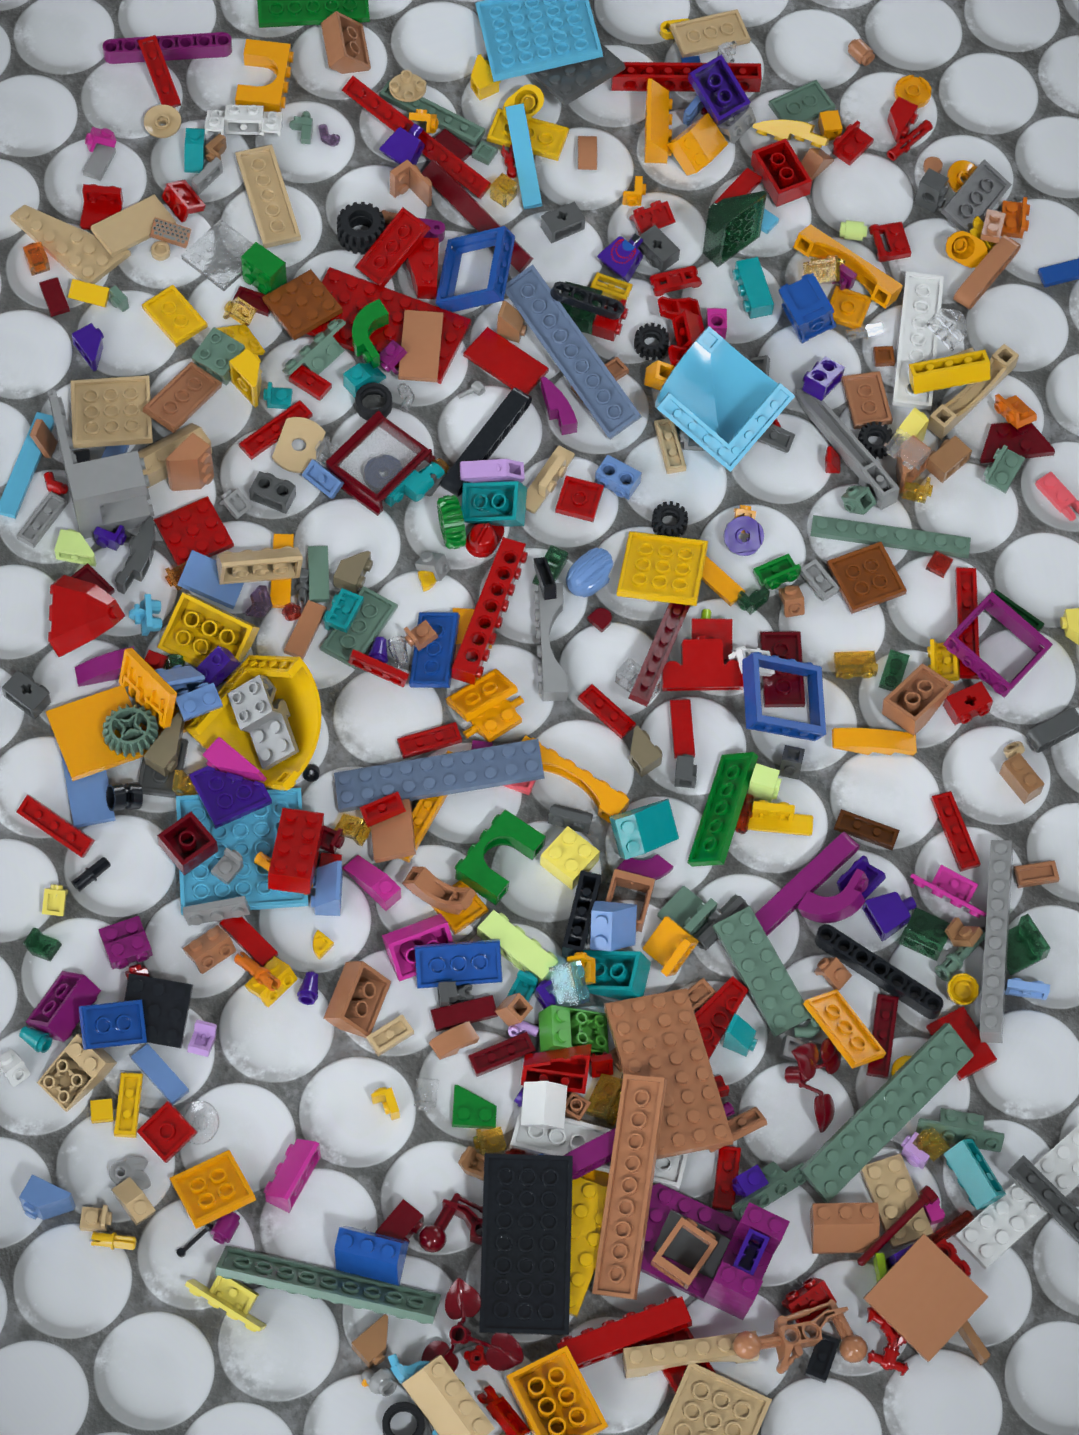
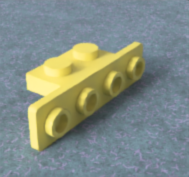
M218 1275L210 1289L195 1279L186 1282L185 1286L190 1288V1293L206 1298L209 1305L225 1310L228 1317L244 1322V1326L253 1332H260L267 1326L249 1314L259 1294L238 1280L225 1279Z

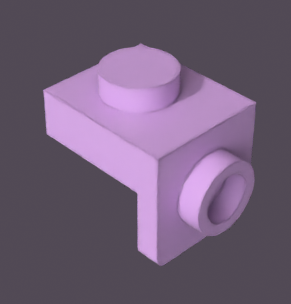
M196 1020L194 1033L189 1042L187 1052L208 1057L216 1039L217 1025Z
M915 1132L912 1137L908 1135L901 1144L904 1147L901 1155L907 1158L908 1163L912 1166L923 1169L930 1156L914 1145L919 1135Z

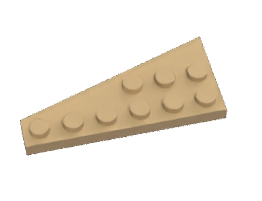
M23 205L10 215L11 220L79 281L95 284L131 256V251L125 250L112 257L95 235L27 205Z

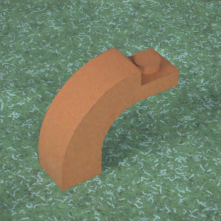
M412 867L402 883L413 894L429 905L459 915L462 910H466L472 904V899L476 894L472 888H458L442 882L426 867Z

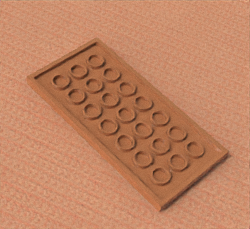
M687 988L605 1003L604 1010L623 1074L667 1079L656 1160L733 1145V1136Z

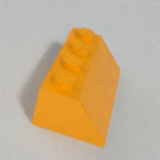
M648 79L644 163L667 164L668 156L672 154L667 144L668 141L672 140V129H669V125H672V114H669V110H672L673 99L669 98V90L653 79Z

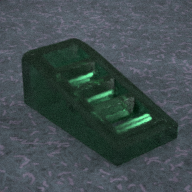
M551 545L545 557L548 563L551 562L558 565L555 567L549 564L556 582L568 561V552ZM535 575L532 583L538 586L539 581L537 575Z

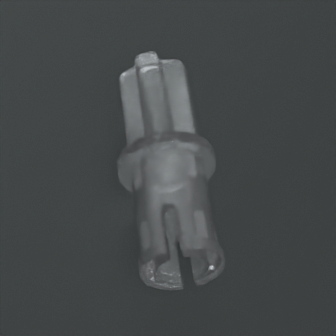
M877 322L866 326L863 324L859 328L846 330L845 334L850 336L846 337L848 343L863 338L866 340L870 336L883 333L885 329L882 322Z

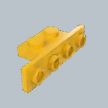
M766 800L753 801L752 810L741 809L735 829L811 836L813 832V816L794 814L795 805H790L787 802L769 803Z

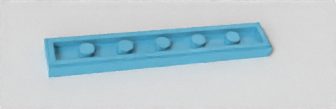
M524 103L505 107L523 208L526 210L541 207L543 205Z
M40 412L36 413L0 499V515L16 519L42 456L41 451L30 437L31 430L36 419H42L52 432L55 425L53 416Z

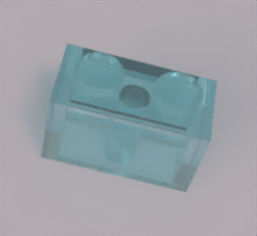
M581 960L549 967L557 1006L572 1007L590 1002L589 989L586 986L585 971Z

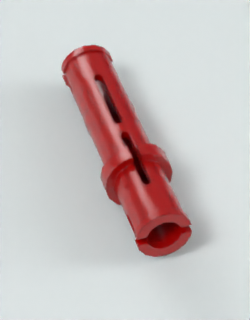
M924 120L906 137L900 138L897 144L887 151L888 158L895 161L900 155L907 153L913 144L933 129L931 122Z

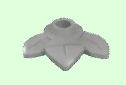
M135 1156L130 1157L125 1162H116L109 1170L110 1179L117 1186L130 1177L141 1190L147 1189L151 1186V1182L143 1170L146 1168L148 1161L142 1157ZM117 1169H122L124 1176H119Z

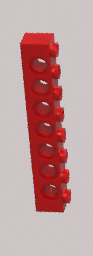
M623 62L625 70L611 78V91H647L648 79H653L669 91L695 92L687 78L690 72L706 63ZM727 63L744 92H760L762 81L761 63Z
M505 537L502 538L452 666L451 678L475 685L477 678L481 679L484 667H482L483 662H487L490 655L489 646L495 643L497 636L495 633L496 628L500 629L503 617L501 615L503 612H507L509 606L508 597L513 596L515 591V579L519 580L522 571L520 568L521 563L525 564L528 552H525V543Z

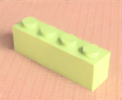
M493 910L477 927V936L482 940L500 939L501 955L519 970L533 973L538 979V984L543 980L548 981L557 971L559 962L557 957L552 952H546L542 949L541 944L537 940L527 937L522 928L512 925L503 913H497Z

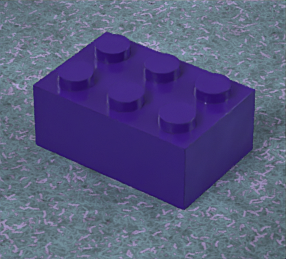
M722 54L689 73L687 79L717 126L749 107L750 100Z

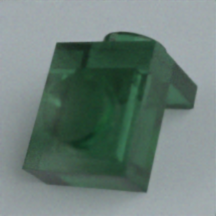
M35 927L23 942V945L33 956L50 962L62 946L59 940L43 935Z

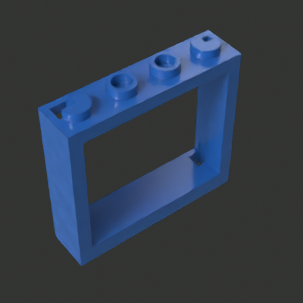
M506 226L448 239L435 304L440 309L456 312L504 301L515 235ZM495 246L487 289L454 296L462 254Z
M753 652L742 660L746 729L816 741L826 735L822 666L813 665L811 662H797L795 659H782L776 655H762L760 652ZM759 667L807 677L810 724L762 715Z

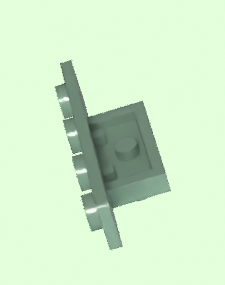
M342 319L332 320L323 333H318L309 346H304L295 359L292 358L285 364V368L282 371L287 375H291L304 363L308 369L319 375L345 351L333 335L346 322Z
M941 1108L939 1121L919 1118L916 1132L919 1134L918 1138L950 1144H957L965 1139H973L978 1149L1001 1152L1004 1141V1133L983 1130L984 1116L953 1109Z
M774 1161L763 1167L761 1171L769 1184L731 1207L735 1220L740 1221L749 1202L764 1208L806 1182L807 1179L799 1171L804 1163H800L786 1173Z

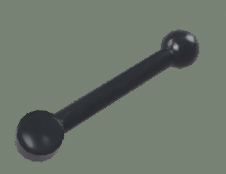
M206 1224L205 1228L184 1248H179L177 1250L178 1257H184L186 1251L206 1232L212 1230L213 1224Z

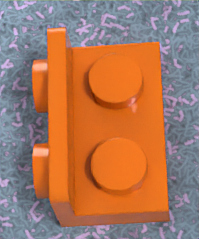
M1023 197L1022 203L1003 200L1001 212L1006 213L1001 236L1006 235L1022 239L1024 231H1028L1029 220H1026V216H1029L1030 205L1027 204V197Z
M1000 394L995 395L996 403L994 407L996 412L1001 414L1016 429L1037 420V414L1016 395L1004 399Z

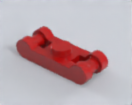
M696 266L654 274L649 278L651 285L654 286L653 292L657 297L667 292L689 287L698 288L702 285L700 277L697 276L698 270Z

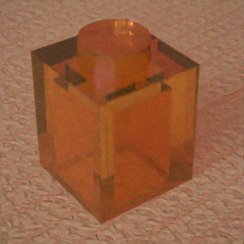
M41 241L30 243L23 247L24 257L32 276L50 270L49 260Z

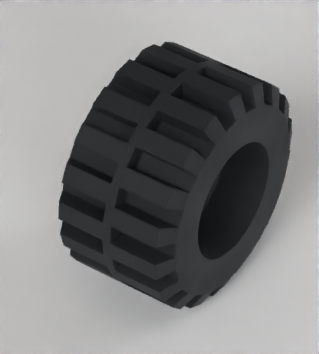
M354 202L352 206L348 204L346 210L342 209L337 217L338 241H340L342 247H346L348 252L352 250L353 254H357V252H361V255L365 254L385 230L383 213L379 212L378 207L373 208L371 203L367 205L365 202H361V204ZM359 225L369 227V229L364 231H357L353 228Z

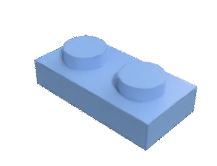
M1012 978L1006 982L1005 995L1046 1000L1050 993V985L1044 984L1042 981L1027 982L1021 978Z

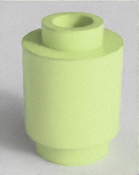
M846 220L840 223L839 237H844L847 240L862 241L863 237L867 236V226H864V222Z

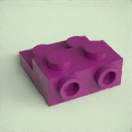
M139 916L98 929L112 970L115 968L123 969L130 963L136 961L143 962L149 959L150 956H153Z

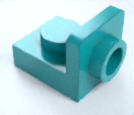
M268 382V389L264 388L263 400H267V408L288 409L292 404L293 391L291 388H274L272 382Z

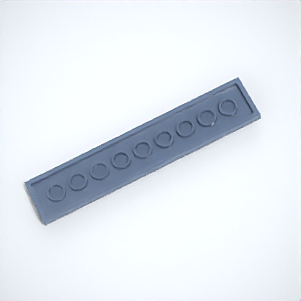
M532 264L507 282L505 293L611 440L642 416L562 304L552 298L550 294L551 289Z
M538 739L334 773L340 813L360 810V807L397 791L402 800L410 799V801L545 779Z

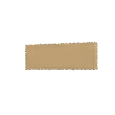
M668 418L655 420L654 427L666 473L686 471V464L675 424Z

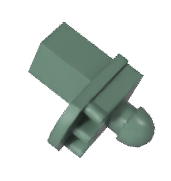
M304 111L301 117L294 116V120L290 121L289 127L292 130L301 131V144H311L313 118H311L308 111Z

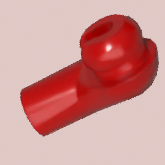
M46 472L44 474L49 492L52 491L57 495L68 492V485L55 481L53 472Z

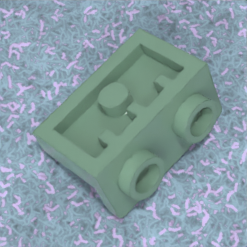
M1003 445L1002 449H997L993 457L995 461L992 466L988 465L984 476H986L985 483L1006 493L1024 463L1025 458L1009 450L1008 446Z

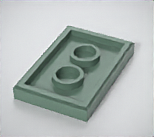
M817 80L774 98L768 104L779 120H797L807 123L819 118L820 112L834 111L836 108Z

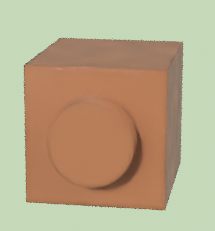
M520 993L507 996L495 1012L509 1027L521 1023L533 1007Z

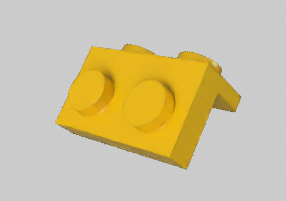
M930 639L927 653L928 657L931 658V664H928V667L948 681L960 680L959 658L947 650L943 645L944 642L936 643L935 639Z
M275 956L264 967L269 969L270 973L280 980L281 984L278 989L274 988L275 991L269 990L265 985L256 982L255 977H252L245 984L246 989L259 997L266 1007H270L297 981V977L290 965Z

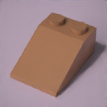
M922 663L883 699L882 714L914 736L928 723L952 691L954 684Z

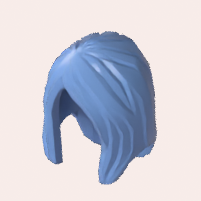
M593 548L583 554L567 572L566 584L569 591L575 596L588 597L609 583L610 578L608 576L614 564L611 554L602 548Z

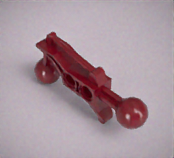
M458 1193L454 1194L451 1201L444 1199L442 1201V1211L435 1223L426 1226L420 1232V1246L426 1252L434 1253L440 1251L447 1241L444 1231L454 1215L463 1219L469 1228L470 1242L482 1246V1236L476 1233V1230L482 1228V1218H479L466 1205L479 1210L482 1214L483 1206L460 1197Z

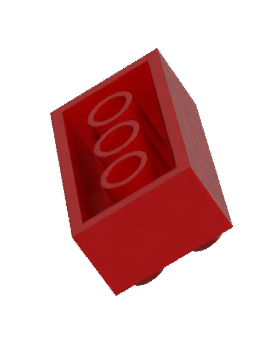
M282 808L268 872V889L310 895L324 831V813Z

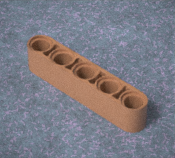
M1003 235L999 244L996 243L960 286L953 300L970 310L1016 256L1021 245L1008 236Z

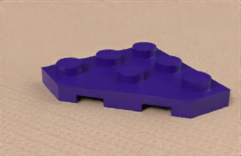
M209 766L189 774V779L215 829L272 804V799L261 782L243 779L242 776L229 772L223 773Z

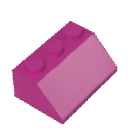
M442 914L382 935L387 955L399 982L416 976L414 945L454 943L448 922Z
M297 1139L294 1145H289L285 1153L287 1157L284 1163L280 1162L275 1170L276 1177L273 1182L269 1181L265 1187L266 1202L290 1213L321 1158L320 1143L316 1141Z

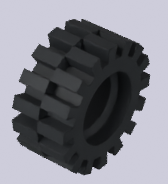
M646 323L644 327L640 326L639 330L636 331L634 349H636L637 354L640 353L641 358L646 356L645 360H649V357H652V361L656 360V357L661 359L662 355L665 356L666 351H668L669 333L666 332V328L663 327L661 329L660 324L655 327V323H651V326ZM655 338L659 341V344L650 346L644 340Z
M873 421L871 426L867 423L865 427L861 428L858 440L875 459L877 456L879 459H883V455L886 457L891 452L894 433L892 434L891 428L887 430L888 425L881 426L882 422H878V425H875V421ZM877 436L883 440V443L881 445H874L868 441V438Z
M670 501L669 505H667V502H663V506L659 504L657 509H654L651 525L654 533L657 532V535L680 537V534L683 535L688 524V513L685 511V508L683 506L679 508V503L673 505V501ZM665 516H673L678 522L670 526L664 524L662 519Z

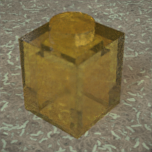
M503 173L490 185V198L504 208L517 196V182Z

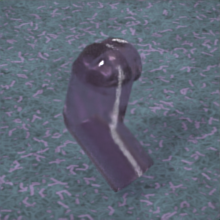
M326 124L319 125L321 141L331 147L337 146L340 142V136L338 134L336 136L335 134L330 135Z

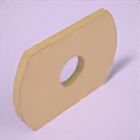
M302 417L287 418L272 459L281 468L289 472L303 473L311 460H316L326 432L320 425L310 419ZM296 439H301L306 443V448L302 451H296L292 447V442Z

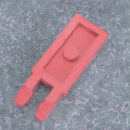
M1052 472L1036 481V487L1060 513L1062 512L1069 521L1076 519V515L1070 506L1079 514V501L1076 500L1072 493Z

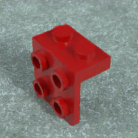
M83 184L84 205L80 221L81 229L91 230L92 225L122 211V188Z

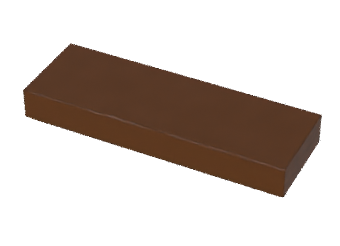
M842 809L834 826L836 831L846 832L850 836L892 851L900 831Z

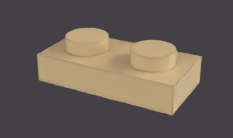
M400 1015L368 1035L366 1040L377 1056H380L412 1036L414 1030L405 1017Z

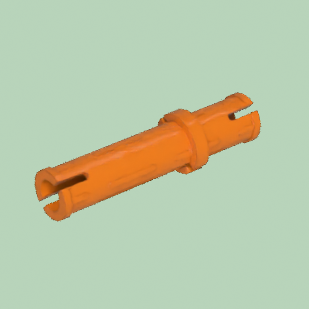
M240 952V955L237 954L235 956V963L255 977L256 982L265 985L271 991H275L274 988L278 989L280 987V980L273 976L269 969L261 967L244 952Z

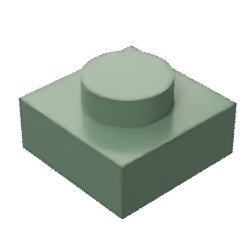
M116 285L110 288L109 300L115 308L118 307L122 312L126 311L129 308L128 297Z

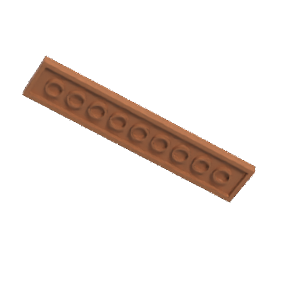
M623 1074L592 1294L637 1300L667 1087V1079Z

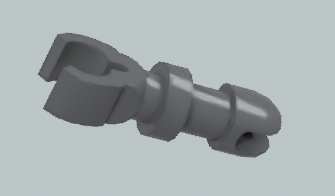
M301 568L299 584L297 585L298 606L300 601H303V607L307 603L306 592L309 591V586L307 585L309 569Z

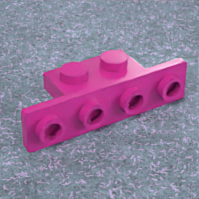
M944 865L940 866L932 883L914 873L911 874L910 877L914 879L913 883L923 889L926 885L933 889L932 894L943 898V896L950 898V903L958 908H961L962 905L969 908L968 913L977 918H980L981 915L986 917L987 912L969 903L979 885Z

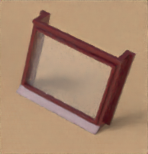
M378 410L326 460V467L344 482L341 487L343 491L378 516L383 511L382 501L424 460L430 464L436 458L433 456L431 449L422 445L385 418Z

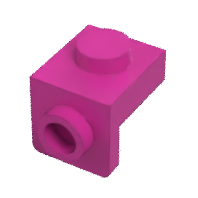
M92 127L91 132L87 133L85 138V144H87L90 152L94 151L96 143L114 148L117 142L114 132L106 128Z

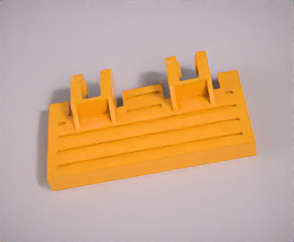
M133 648L125 649L119 684L122 687L129 686L128 694L130 697L135 698L137 704L144 706L145 710L151 709L152 716L156 717L160 727H170L177 692Z

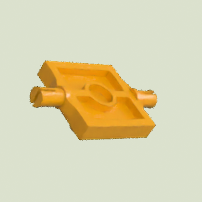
M518 696L511 702L505 699L470 720L472 726L463 731V735L468 739L475 733H478L487 742L494 741L522 723V718L515 708L524 703L523 698Z

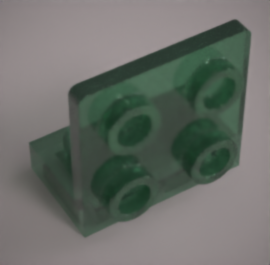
M915 908L907 926L902 932L899 944L937 961L947 942L948 936L945 933V929L950 923L919 908Z
M1029 914L1022 916L1018 925L1009 929L1007 971L1010 975H1014L1047 958L1051 949Z

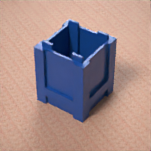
M814 273L806 274L801 277V280L791 285L785 284L778 290L783 301L781 304L782 309L802 344L827 330L837 327L833 319L834 309Z

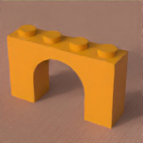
M246 39L244 65L268 68L277 77L272 83L265 86L238 84L235 98L236 105L264 106V112H281L282 108H285L286 97H284V94L288 93L289 89L287 78L291 77V67L289 65L294 61V52L291 51V44Z

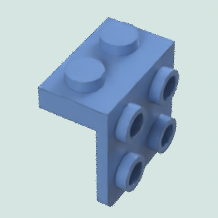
M208 682L198 685L197 689L193 691L184 690L178 693L175 701V708L180 711L184 722L223 707L214 683L208 684Z

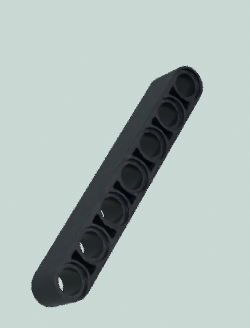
M516 387L511 390L441 482L442 488L457 497L463 493V483L470 482L461 480L460 462L488 460L530 406L532 401L530 395Z
M824 924L818 928L815 943L820 949L832 957H837L840 962L892 996L899 997L901 1002L924 1017L935 1019L940 1015L943 999L938 994L835 927ZM826 934L830 939L825 940L821 935ZM839 946H845L848 950L842 951L839 949ZM862 957L866 962H858L856 958ZM874 969H880L884 974H877ZM892 981H899L901 986L894 985ZM916 992L919 995V997L914 998L910 995V993ZM928 1004H934L938 1009H931L928 1007Z

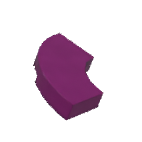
M656 854L647 860L626 859L616 869L658 880L670 873L674 866Z

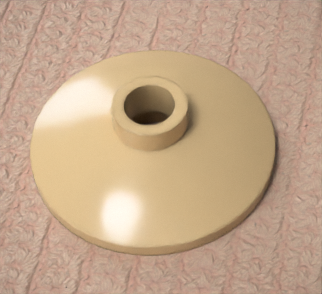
M157 105L146 112L144 127L154 137H171L181 127V116L172 106Z

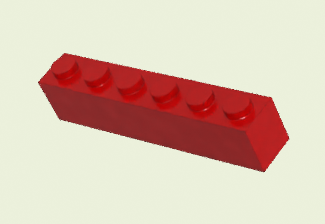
M671 1296L664 1300L665 1303L660 1305L650 1304L643 1308L644 1311L639 1313L629 1312L622 1316L623 1319L618 1321L608 1320L602 1323L600 1328H587L579 1336L564 1337L556 1345L558 1350L567 1346L576 1365L581 1369L623 1353V1348L641 1346L691 1327L692 1320L683 1297Z

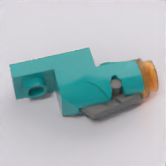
M438 458L419 472L414 470L385 498V503L392 507L396 502L399 503L404 495L414 502H418L424 496H432L447 474L449 466L444 460Z

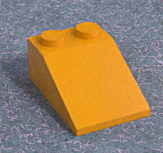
M706 113L671 140L667 146L688 176L699 172L728 145V142L710 114Z

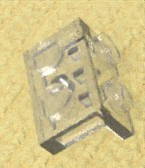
M898 428L888 444H884V447L887 449L886 453L894 459L898 456L903 460L902 464L910 470L913 467L919 470L932 452L931 449L900 428Z

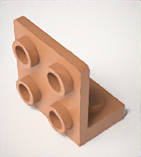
M407 159L390 171V194L394 198L406 193L410 188L429 207L432 205V182L428 177H424L420 173L419 168L415 164L412 165Z

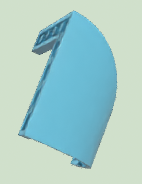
M707 326L666 379L657 396L655 407L731 472L795 395L781 383L771 379L710 326Z

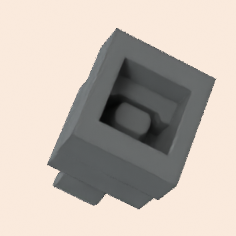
M455 981L438 982L439 1006L444 1007L450 1003H456L457 998L464 999L465 1001L473 1000L474 995H467L465 993L472 990L473 986L468 984L457 990Z

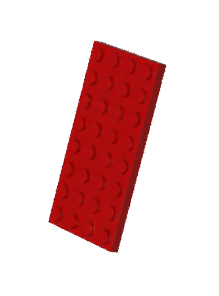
M329 267L322 283L340 304L343 313L306 334L315 337L318 333H323L332 320L342 319L346 324L333 337L341 347L354 352L352 326L355 317L366 305L380 299L389 313V324L375 330L369 338L380 354L392 340L401 346L405 310L443 312L437 383L441 384L471 325V319L445 309H440L437 306L391 289L381 288L377 284ZM400 361L396 364V368H399Z

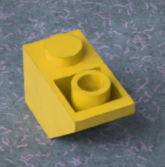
M479 54L471 73L470 88L477 98L482 100L499 92V83L501 81H493L489 61Z

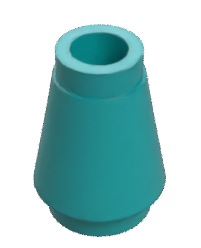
M24 1026L19 1033V1037L36 1052L45 1053L51 1047L52 1038L46 1032Z

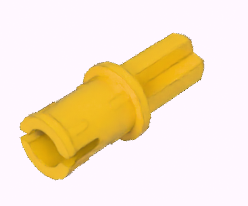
M93 1231L91 1238L94 1240L91 1241L92 1246L110 1247L111 1250L115 1248L134 1250L137 1243L136 1237L117 1235L116 1232L108 1234Z

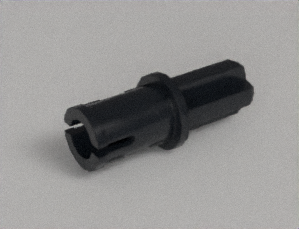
M102 857L90 868L86 867L85 871L71 881V883L81 892L92 881H97V877L111 866L110 862L105 857Z

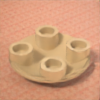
M404 70L390 81L389 91L399 101H417L426 93V81L418 75L412 74L411 71Z

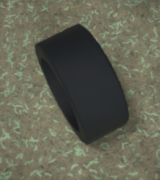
M375 382L361 386L355 396V406L359 416L368 421L379 410L386 418L392 410V395L389 389L383 384ZM368 395H380L385 399V405L375 410L367 409L363 406L362 400Z
M397 1402L391 1405L384 1413L382 1419L384 1435H395L390 1428V1422L393 1416L399 1412H408L415 1417L417 1428L412 1435H423L425 1430L424 1416L415 1404Z

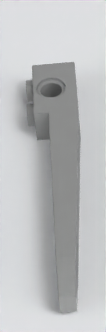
M802 388L796 390L795 396L803 411L858 476L860 486L869 487L879 509L882 510L896 503L900 488L871 453L823 400L820 401L803 391Z

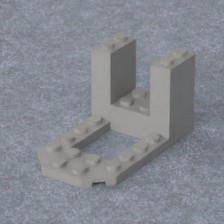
M56 390L48 391L78 528L83 538L94 537L93 532L97 526L112 533L116 532L120 525L124 526L125 530L140 527L142 522H146L149 516H154L152 504L148 505L147 502L150 499L148 490L150 483L148 475H143L142 471L146 469L144 458H139L137 450L77 463L76 455L73 453V450L70 451L74 447L72 438L69 436L70 430L62 398L57 396Z

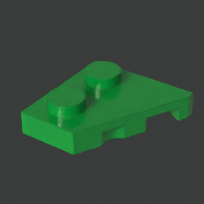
M455 1085L452 1127L496 1129L497 1106L465 1088Z

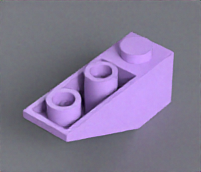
M509 459L461 461L460 478L463 481L473 483L519 481L522 483L525 480L524 463Z

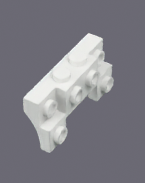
M235 104L226 105L225 111L207 110L205 135H208V131H221V135H224L225 129V134L265 136V133H278V136H281L283 112H264V106Z

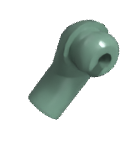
M812 1017L806 1027H794V1037L813 1038L821 1030V1027Z

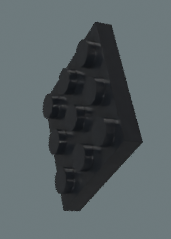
M129 973L124 1001L142 1000L147 1043L182 1048L193 984Z

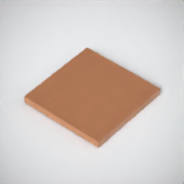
M922 1234L863 1297L927 1362L938 1353L988 1298L925 1234Z

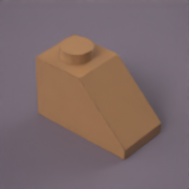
M503 301L498 314L497 334L506 340L519 343L521 336L526 334L527 325H525V320L519 311L507 301Z
M384 1314L351 1343L352 1350L369 1368L373 1365L378 1366L386 1358L384 1355L387 1352L388 1316Z

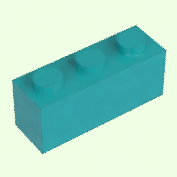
M755 257L736 261L735 269L732 272L734 280L738 281L739 296H743L744 311L748 312L750 319L772 315L774 303L759 258Z
M973 1139L961 1140L944 1153L948 1167L954 1171L959 1185L965 1189L971 1205L977 1210L987 1208L1006 1195Z

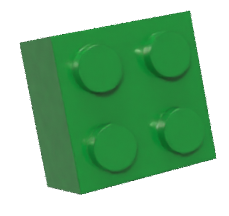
M255 242L241 256L243 280L247 284H252L260 293L267 295L287 283L286 262L259 243Z

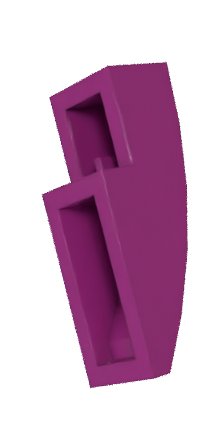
M541 377V391L549 420H558L561 435L577 433L578 422L568 400L549 379Z
M127 648L103 654L76 666L78 687L119 679L118 675L121 672L124 651Z

